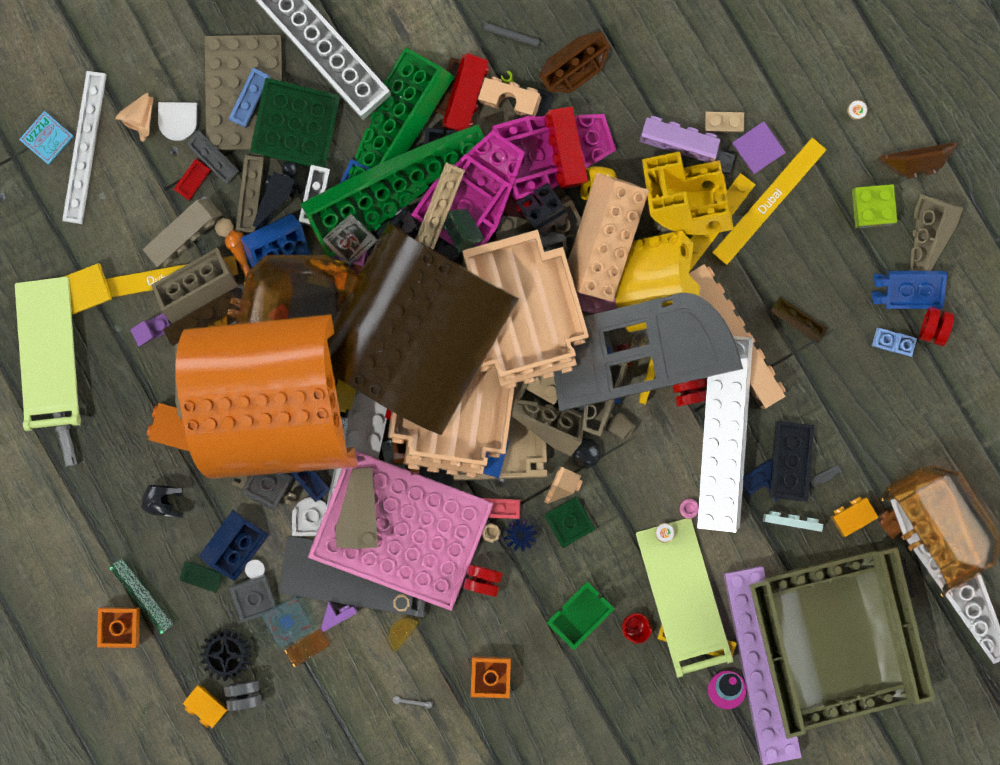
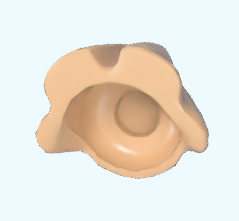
M145 93L121 110L115 118L116 120H121L130 129L137 130L140 140L143 142L149 136L153 97H149L148 93Z

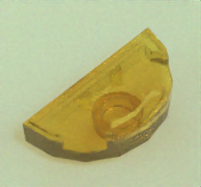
M403 618L392 625L388 640L390 647L395 653L419 621L413 618Z

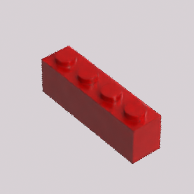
M469 53L462 55L441 128L461 131L472 127L473 121H471V118L478 108L476 101L483 85V78L487 76L489 66H487L489 60Z
M573 107L552 109L546 113L544 121L545 126L549 128L550 135L548 136V141L554 152L552 160L558 171L556 173L557 182L560 184L561 189L584 185L588 182Z

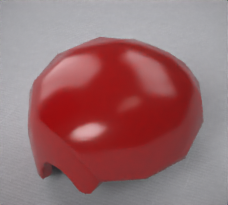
M640 613L629 614L624 618L621 625L624 637L635 644L644 643L652 633L648 618Z

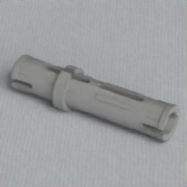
M65 412L53 413L54 418L66 417ZM60 425L55 428V432L59 436L65 467L78 464L69 429H71L70 425Z

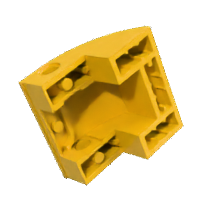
M680 151L642 159L646 189L649 190L647 196L650 215L656 222L672 231L682 230L684 234L707 235L734 230L726 182L720 160L684 168Z
M682 230L632 241L615 293L617 308L664 298L678 293H692L699 296L701 286L689 275L694 243ZM672 301L663 303V307L673 305ZM646 322L628 326L626 329L629 332L647 329Z

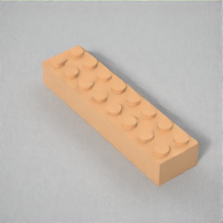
M703 264L690 272L689 275L701 286L699 296L708 301L719 312L729 327L732 336L753 337L750 332L746 333L743 328L745 323L742 318L735 315L733 311L735 307L731 300H726L723 293L725 291L721 284H716L713 277L715 275L712 269ZM753 344L750 392L759 407L766 409L786 397L784 395L786 390L781 382H776L773 377L776 374L772 367L765 364V356L761 349L757 350Z

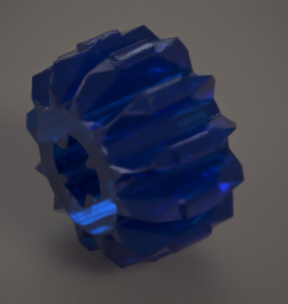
M516 519L517 526L515 527L510 522L509 526L512 528V531L505 529V532L510 533L511 536H505L504 539H512L507 546L510 547L515 543L514 551H517L518 545H521V551L524 552V544L531 548L532 546L528 541L536 542V539L530 537V535L537 533L536 531L529 532L533 524L526 528L527 520H524L521 526L519 519ZM518 530L526 533V537H523L524 540L519 541V538H515V533L518 534L516 532Z

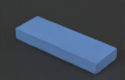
M252 68L229 116V121L247 128L260 101L265 78H271L270 75Z

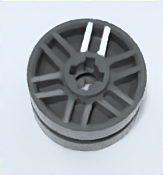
M252 680L224 686L225 696L234 697L226 700L227 711L242 710L262 705L261 695L252 694L260 690L259 681Z

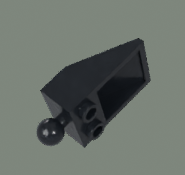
M284 163L282 166L283 175L273 172L272 176H268L265 183L267 189L252 225L256 230L265 227L292 203L298 188V183L291 179L297 173L295 163Z

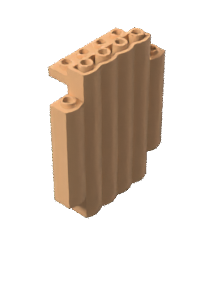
M535 230L463 250L462 254L467 270L519 298L480 367V372L491 370V366L494 365L500 387L505 386L507 390L517 387L516 383L524 381V384L535 382V378L543 376V379L555 376L554 372L562 371V374L573 371V367L577 364L575 350L571 347V343H574V346L586 343L585 339H588L589 335L563 247L544 252L539 232Z
M494 365L491 366V370L480 372L479 369L442 435L420 427L391 412L388 438H391L393 443L399 444L407 441L404 464H407L409 469L420 470L421 466L427 467L429 472L439 473V469L447 470L446 474L458 475V472L466 473V477L477 478L478 475L483 474L484 466H487L488 458L485 457L486 452L489 457L500 458V455L506 453L514 388L506 390L505 386L500 387Z

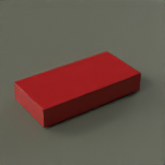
M195 159L173 190L190 201L211 172V169Z

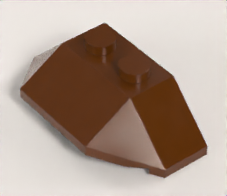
M601 31L579 36L547 59L539 77L549 92L572 93L602 71L611 46Z
M957 142L881 155L878 161L900 177L906 176L907 179L916 178L920 173H925L926 176L937 174V170L944 166L957 147Z

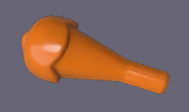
M232 230L225 238V245L240 263L245 278H250L253 274L241 238L245 235L240 231Z

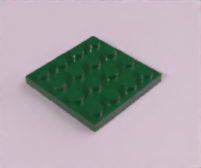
M265 78L249 153L293 162L307 167L314 165L325 168L340 95Z

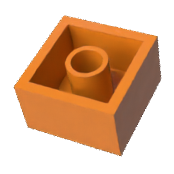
M140 607L98 608L97 647L137 648L140 646Z
M472 656L471 697L510 698L511 657Z

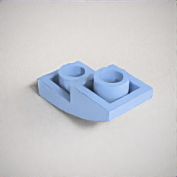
M876 328L872 347L912 357L917 338Z

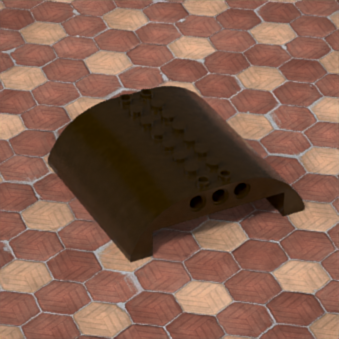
M388 222L333 320L334 334L327 339L333 375L397 415L420 427L442 435L519 298L489 283L406 234V231Z

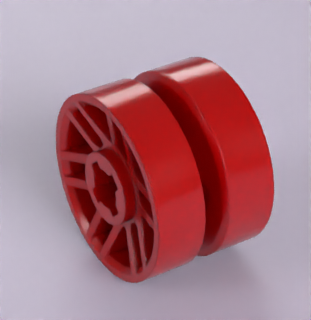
M930 306L923 319L919 339L930 342L933 339V344L944 347L951 333L954 313L948 311L941 313L940 309Z
M707 378L672 386L674 393H682V395L675 397L677 407L706 401L707 390L701 391V388L707 387Z
M469 564L467 574L474 577V579L466 578L463 588L497 597L500 587L492 584V582L501 583L503 573Z

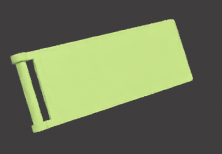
M60 277L15 283L24 407L23 428L25 431H32L33 428L68 424L73 426L80 425L81 417L79 415L69 278ZM72 411L71 417L31 420V415Z
M687 518L668 523L675 531L673 539L668 543H662L657 540L655 536L657 527L636 533L677 678L683 677V674L725 662L727 664L733 662L691 519ZM721 649L724 650V655L682 667L679 663L682 660Z

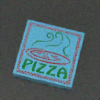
M44 111L19 140L50 165L74 136Z

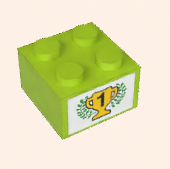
M894 184L857 187L852 190L855 228L889 226L897 223Z

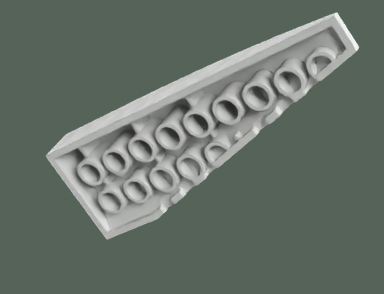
M938 476L891 499L892 507L905 539L993 664L1000 662V625L946 480Z

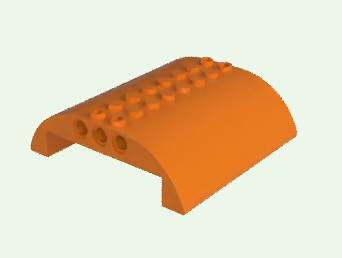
M331 314L183 330L176 354L177 393L190 454L198 470L204 476L216 479L358 466L355 448H346L327 341L334 334Z

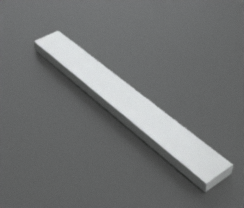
M86 72L63 222L83 224L107 76L104 73Z

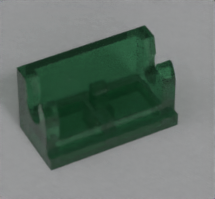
M468 209L451 210L448 212L444 227L458 252L462 253L463 250L477 247L473 243L483 241L484 237Z
M185 561L179 580L217 593L223 574L205 566Z

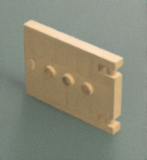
M512 417L509 423L507 438L510 442L499 479L547 478V470H544V463H547L546 442ZM530 464H536V470H531ZM462 472L454 475V481L497 479L484 474L478 475L477 478L466 477V473Z

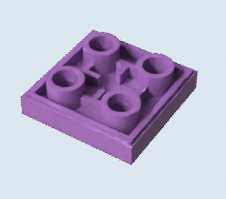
M764 121L732 143L753 175L786 153Z

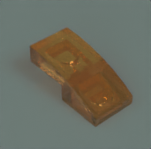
M319 629L285 650V653L293 666L296 667L330 646V644Z

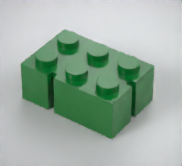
M587 580L561 606L563 610L560 611L558 609L546 621L573 650L615 609L602 595L599 598L597 597L600 593Z

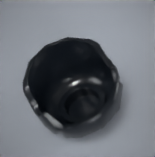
M583 438L582 443L571 457L576 466L582 469H589L598 463L601 450L599 444L593 439Z

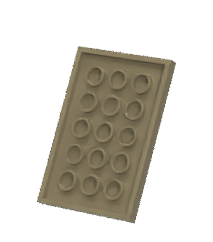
M281 35L205 36L206 138L219 151L250 150L260 101L247 128L228 119L252 68L270 75V79L282 81Z

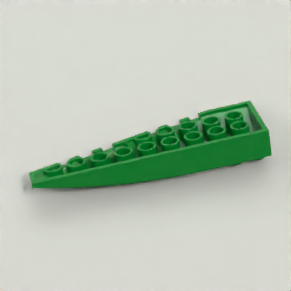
M405 47L384 81V85L390 90L391 96L378 107L376 113L372 112L370 127L366 128L355 155L356 161L359 164L372 168L407 152L455 76ZM354 165V167L351 166L348 174L352 178L366 171V169Z
M479 125L458 131L405 152L301 203L300 205L327 258L329 259L337 255V253L323 238L344 219L352 214L369 232L376 231L381 227L380 224L387 218L391 219L396 215L395 212L407 206L428 189L429 184L439 179L446 163L456 164L484 139ZM356 222L345 227V229L350 230L358 238L359 242H362L367 235ZM343 229L337 232L345 239L346 232ZM335 234L327 239L340 253L349 249H343L338 245L339 238ZM351 240L350 246L352 247L357 244Z

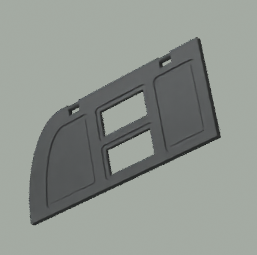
M678 293L583 317L589 338L585 339L586 343L574 346V343H571V347L575 350L577 365L573 367V371L562 374V371L554 372V382L559 411H565L742 370L743 367L735 340L719 312L708 301L698 295ZM664 302H673V305L663 307ZM646 322L649 345L608 354L604 332ZM652 356L656 379L614 388L610 366Z

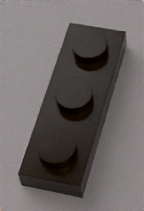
M782 297L777 299L770 311L818 343L827 330L826 326Z

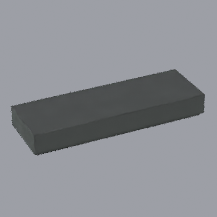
M199 130L194 133L187 145L226 185L229 184L239 170Z

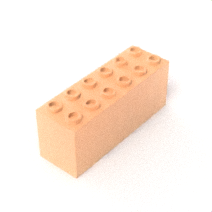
M596 172L568 259V266L577 292L613 302L649 190L631 182Z

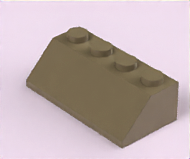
M215 248L153 283L151 286L161 311L171 323H174L224 293L236 288L238 284L220 250Z

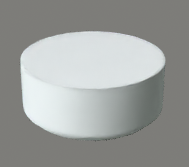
M260 560L249 561L245 567L246 575L251 579L263 575L265 572L264 564Z

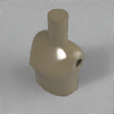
M621 412L615 416L610 414L607 429L622 441H626L635 431L636 426Z

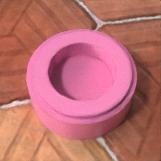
M693 499L684 500L680 505L681 515L687 519L697 516L699 512L698 503Z

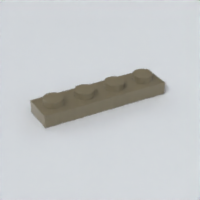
M245 155L236 231L245 233L256 231L252 225L259 208L264 157Z

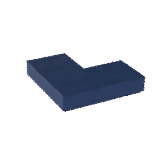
M771 459L743 476V488L748 496L764 486L769 492Z

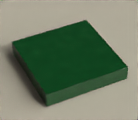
M577 496L544 514L562 549L596 530Z

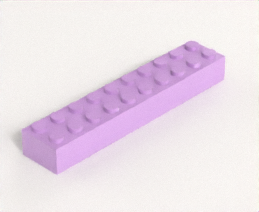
M756 566L725 572L723 575L760 761L763 765L801 758L798 738L786 739L749 588L750 583L765 578L763 566Z

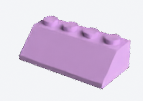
M655 116L646 118L639 142L671 152L680 151L681 155L707 163L713 162L716 159L720 139H717L716 135L711 133L704 135L698 133L699 130L691 127L684 129L675 122L664 123L661 122V118Z

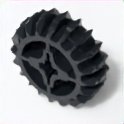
M224 629V635H222L221 630H217V637L214 633L210 634L212 641L208 638L204 640L208 646H201V649L206 652L200 653L199 656L206 659L200 663L208 664L204 671L211 669L210 677L217 673L216 680H219L221 675H223L224 681L228 680V675L231 680H234V673L238 677L242 676L240 669L246 672L247 667L244 664H251V661L246 659V657L252 656V653H246V650L251 649V646H244L248 640H240L243 634L240 633L235 637L236 630H232L230 635L228 629ZM223 639L221 650L211 652L213 645L218 640ZM229 640L235 642L241 652L233 651ZM225 649L230 654L227 660H225V656L221 655V653L225 652ZM211 658L219 659L223 670L216 667ZM241 658L238 666L235 669L229 670L231 659Z

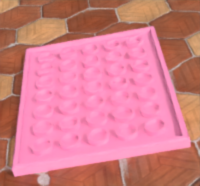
M355 450L358 466L342 468L308 558L452 611L494 503L422 475H411L409 470ZM372 467L378 548H337L336 524L339 519L352 468Z

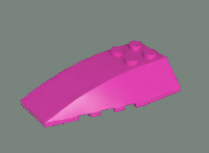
M604 114L574 116L585 168L616 151ZM526 116L492 126V131H495L525 152L510 191L515 200L521 199L530 193L534 195L533 191L546 183L552 189L560 185L556 179L558 171L552 160L554 152L552 146L549 145L548 136L550 133L549 128L545 126V116Z
M491 131L454 164V166L464 169L465 172L439 237L461 252L486 244L499 224L525 152L495 131ZM439 179L431 185L411 214L421 224Z

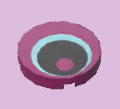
M730 670L720 671L710 680L708 695L717 707L733 709L743 702L746 695V685L743 678L737 673Z

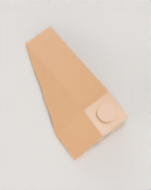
M559 467L544 502L551 503L574 494L575 490L579 491L583 482L580 480L581 476L563 467Z

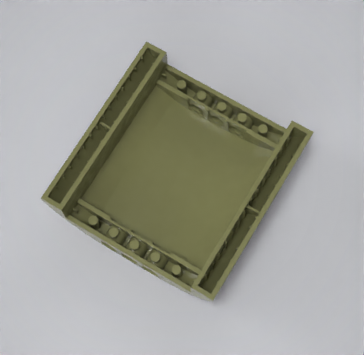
M898 547L842 557L772 575L749 584L786 739L806 734L805 730L907 703L917 705L935 700Z

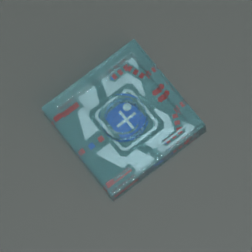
M296 596L261 614L279 648L314 630Z

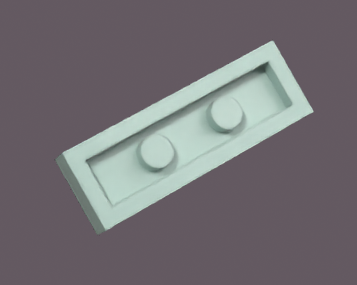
M769 511V515L764 514L763 517L764 522L821 532L823 529V524L818 523L819 519L807 517V521L799 520L800 516L788 514V518L780 517L781 513Z

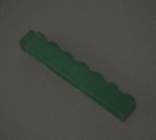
M121 558L109 568L161 634L173 625L171 618L166 616L164 609L159 607L157 600L152 598L149 590L144 588L142 581L137 579L135 572L130 570L125 560Z

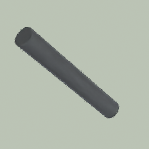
M485 23L484 30L535 47L539 46L540 40Z

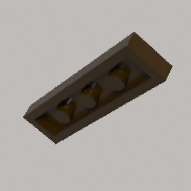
M228 291L164 328L163 331L170 344L174 347L179 343L184 329L208 327L239 309V306L231 292Z

